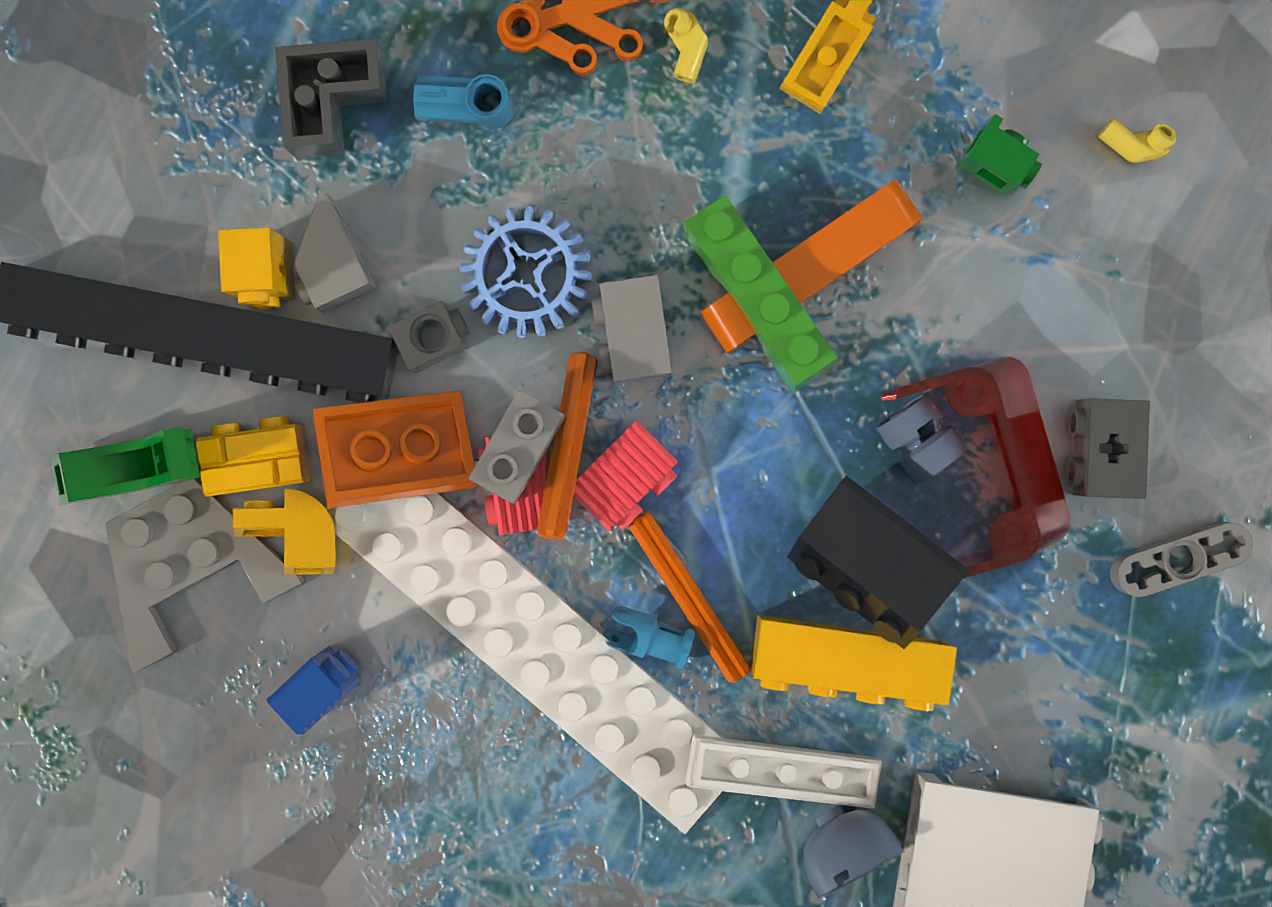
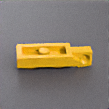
M873 0L832 1L779 89L821 114L874 27L872 24L876 17L867 12Z

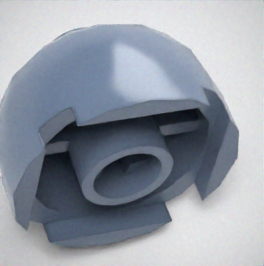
M839 805L815 818L819 828L806 840L803 848V866L808 880L819 899L870 873L871 870L879 866L878 864L882 862L886 864L905 851L886 821L875 813L861 809L844 813Z

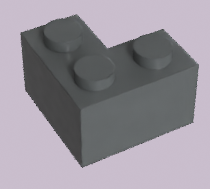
M367 39L275 47L283 147L296 159L345 155L341 107L389 103L385 54L377 40Z

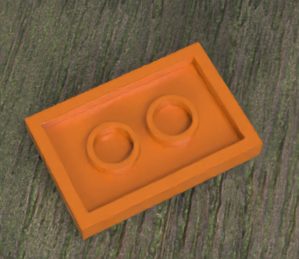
M460 390L313 409V420L327 509L470 489L477 486L476 483L468 479L475 468Z

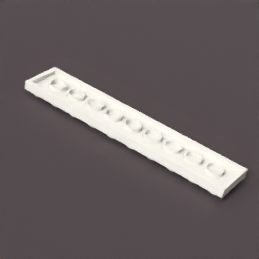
M441 493L330 509L326 507L332 518L335 534L681 832L686 834L722 791L691 788L687 786L685 781L693 735L724 737L628 654L608 646L605 641H610L604 637L600 630Z

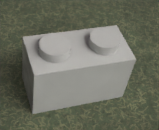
M658 275L599 283L601 296L591 297L595 326L605 325L608 344L598 345L602 374L612 373L613 384L671 375L672 368Z

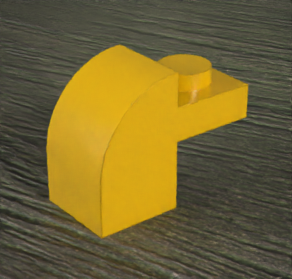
M284 489V508H274V502L263 500L244 502V508H233L234 537H284V575L334 574L336 567L334 524L326 508L311 495L299 490Z

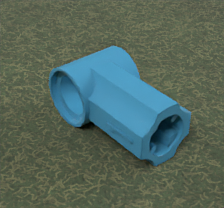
M483 74L475 78L417 75V81L414 84L413 104L415 118L418 121L480 124L485 128L499 129L511 121L515 112V104L504 82L494 75ZM493 92L501 95L500 105L495 110L490 112L479 110V103L483 96Z

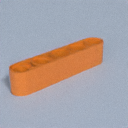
M895 179L772 263L798 301L802 303L923 220V217L897 179ZM729 293L700 313L726 353H729L755 335L747 318Z

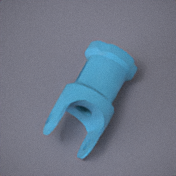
M618 606L613 609L612 617L614 620L632 627L635 632L629 635L615 630L605 632L604 637L610 641H605L608 646L640 658L649 655L674 663L675 669L681 671L684 669L693 644L695 630L687 628L685 631L658 623L656 616L627 607Z

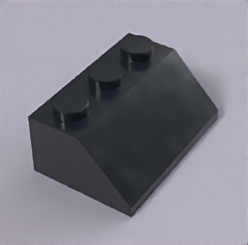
M847 475L799 536L787 556L788 559L795 563L797 570L803 576L818 581L834 594L835 599L841 606L847 610L856 611L874 626L875 631L883 639L896 643L903 649L920 633L969 572V569Z

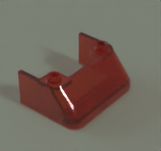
M999 357L880 392L882 400L887 401L943 385L948 403L956 413L965 417H979L983 415L987 417L1014 510L1001 514L992 522L988 533L991 549L956 559L969 569L964 578L1027 560L1058 542L1066 535L1071 523L1070 512L1031 378L1026 366L1021 361L1013 357Z

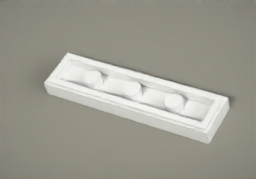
M693 735L685 783L691 788L875 809L882 761L877 757Z

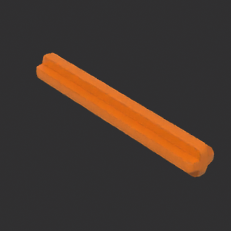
M586 352L571 354L566 372L559 412L565 415V418L554 437L537 527L538 535L549 540L564 539L568 529L598 363L595 356Z
M645 512L636 517L629 524L631 532L727 681L733 683L740 680L750 671V667L652 514Z

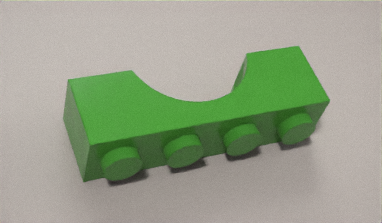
M726 195L684 221L685 238L711 276L715 277L724 286L739 306L757 335L765 355L792 394L833 368L838 357Z

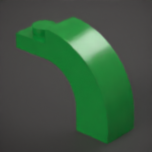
M183 427L164 429L150 436L131 441L58 453L51 457L60 506L201 478L192 430H184Z

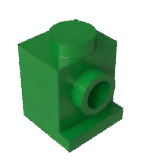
M994 114L983 124L958 165L1002 194L1008 195L1019 186L1026 189L1036 177L1042 163L1036 160L1039 153L1029 147L1031 143L1025 136L1011 129L1003 131L998 128L1003 118Z

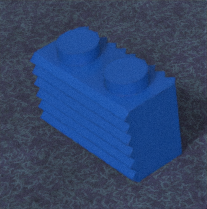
M328 646L310 658L266 701L296 734L304 735L359 684V676L356 674L359 671V667L344 650L338 649L335 651Z

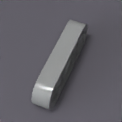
M1215 522L1121 554L1112 563L1110 578L1115 588L1120 592L1135 597H1145L1242 564L1249 558L1252 552L1253 540L1249 531L1240 524ZM1223 533L1226 536H1233L1235 538V544L1229 546L1230 554L1218 550L1206 553L1202 546H1213L1223 542ZM1184 545L1191 551L1193 560L1191 566L1186 571L1177 573L1172 569L1169 557L1174 548ZM1132 563L1143 568L1156 565L1161 572L1152 571L1139 577L1140 585L1126 581L1125 576L1132 572Z

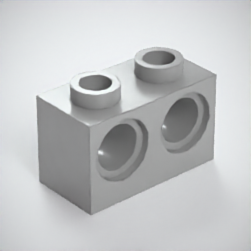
M518 389L468 479L512 504L517 503L563 422L565 415Z

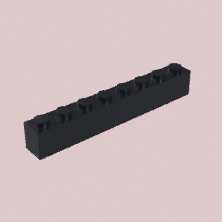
M5 262L0 264V323L8 324L6 334L38 340L39 331L41 330L56 333L55 343L86 349L87 340L105 343L103 353L134 358L135 350L138 349L153 352L152 362L182 368L183 360L189 359L202 362L200 372L230 377L231 369L235 368L250 371L248 381L277 387L280 377L298 381L297 391L326 396L328 387L346 390L345 400L359 403L375 401L376 396L389 398L398 354V347L393 338Z

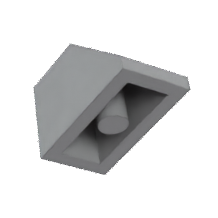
M327 193L317 197L294 261L295 268L300 277L293 281L299 296L306 306L313 304L315 309L326 313L377 288L336 201Z

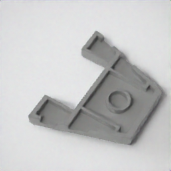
M199 478L180 482L105 523L128 658L133 673L178 650L155 605L234 562L240 561L262 604L305 582L302 575H284V561L264 539L259 537H234L233 510L217 495L205 497L202 481Z

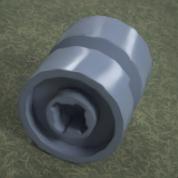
M928 392L917 396L900 407L875 428L890 450L901 451L902 455L899 463L914 484L934 476L953 463L967 450V446L953 426H943L941 424L943 412ZM918 432H920V433L922 434V436H923V437H921L920 439H919V433H918Z

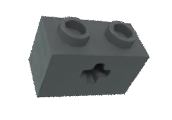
M1098 398L1076 400V408L1071 410L1069 416V433L1072 438H1075L1074 457H1070L1067 464V481L1070 486H1073L1072 495L1146 499L1150 401ZM1100 443L1112 444L1111 454L1100 453Z

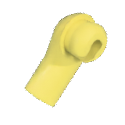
M673 8L664 18L665 29L680 51L673 76L680 81L694 84L708 46V38L691 12L682 8Z
M1115 118L1098 135V138L1127 161L1133 163L1161 159L1170 152V148L1176 143L1177 139L1174 129L1169 125L1158 124L1154 129L1133 133Z

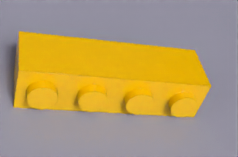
M757 614L750 673L754 679H761L760 686L767 689L788 691L789 684L809 686L808 693L822 697L835 698L837 697L838 690L854 692L856 693V700L866 703L885 704L886 697L904 699V706L907 708L933 711L934 704L949 706L957 647L944 640L915 637L903 649L896 643L886 641L873 630Z

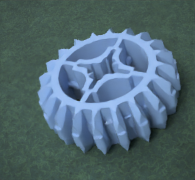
M533 206L525 207L524 220L517 221V215L512 207L507 208L506 217L509 223L501 226L495 215L489 216L487 219L494 231L488 236L482 229L475 228L473 234L483 244L480 248L470 244H466L463 248L465 254L475 258L476 261L475 263L460 264L459 270L461 273L475 276V279L461 284V289L464 293L479 292V295L473 298L468 305L472 311L480 310L486 305L489 307L481 318V321L487 326L500 316L501 321L498 326V332L502 335H506L509 332L513 322L517 323V336L520 339H526L528 324H534L538 337L546 336V329L543 321L551 319L554 327L560 330L564 327L562 319L558 316L562 309L571 317L578 315L577 308L569 302L570 298L574 297L582 301L587 300L588 293L584 289L576 287V282H590L592 274L586 270H577V266L588 263L590 255L588 252L573 254L572 251L583 243L581 235L576 234L565 240L563 237L568 232L570 223L564 219L554 229L551 228L554 215L550 210H545L539 223L534 221L535 211ZM535 235L550 241L555 246L548 250L544 248L536 253H527L517 245L513 237ZM501 246L507 256L508 266L506 271L496 279L497 282L488 287V263L494 251ZM513 253L518 255L521 262L526 261L529 267L532 262L539 266L533 271L534 281L540 290L539 293L535 292L530 283L525 284L523 278L520 284L515 282L514 278L518 276L519 271L516 267L518 264L512 256ZM564 258L566 261V279L562 290L552 301L544 288V277L550 269L555 267L554 264ZM515 292H525L531 295L540 309L529 312L514 311L502 306L496 300L504 295L509 296Z

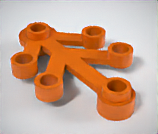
M524 0L523 3L509 5L501 12L497 21V32L501 42L509 50L517 53H526L539 48L568 63L570 70L575 75L586 77L591 75L597 67L595 50L587 44H577L575 46L549 30L569 25L614 48L615 54L620 60L633 62L641 56L643 51L641 35L633 29L623 30L595 15L641 0H562L561 4L543 9L546 0ZM670 0L649 1L656 4H663L669 2ZM519 22H526L530 25L531 30L525 36H517L513 33L514 26ZM626 38L633 39L638 45L637 49L632 53L622 51L619 47L622 40ZM580 53H586L591 57L592 61L589 66L581 68L574 64L575 56Z

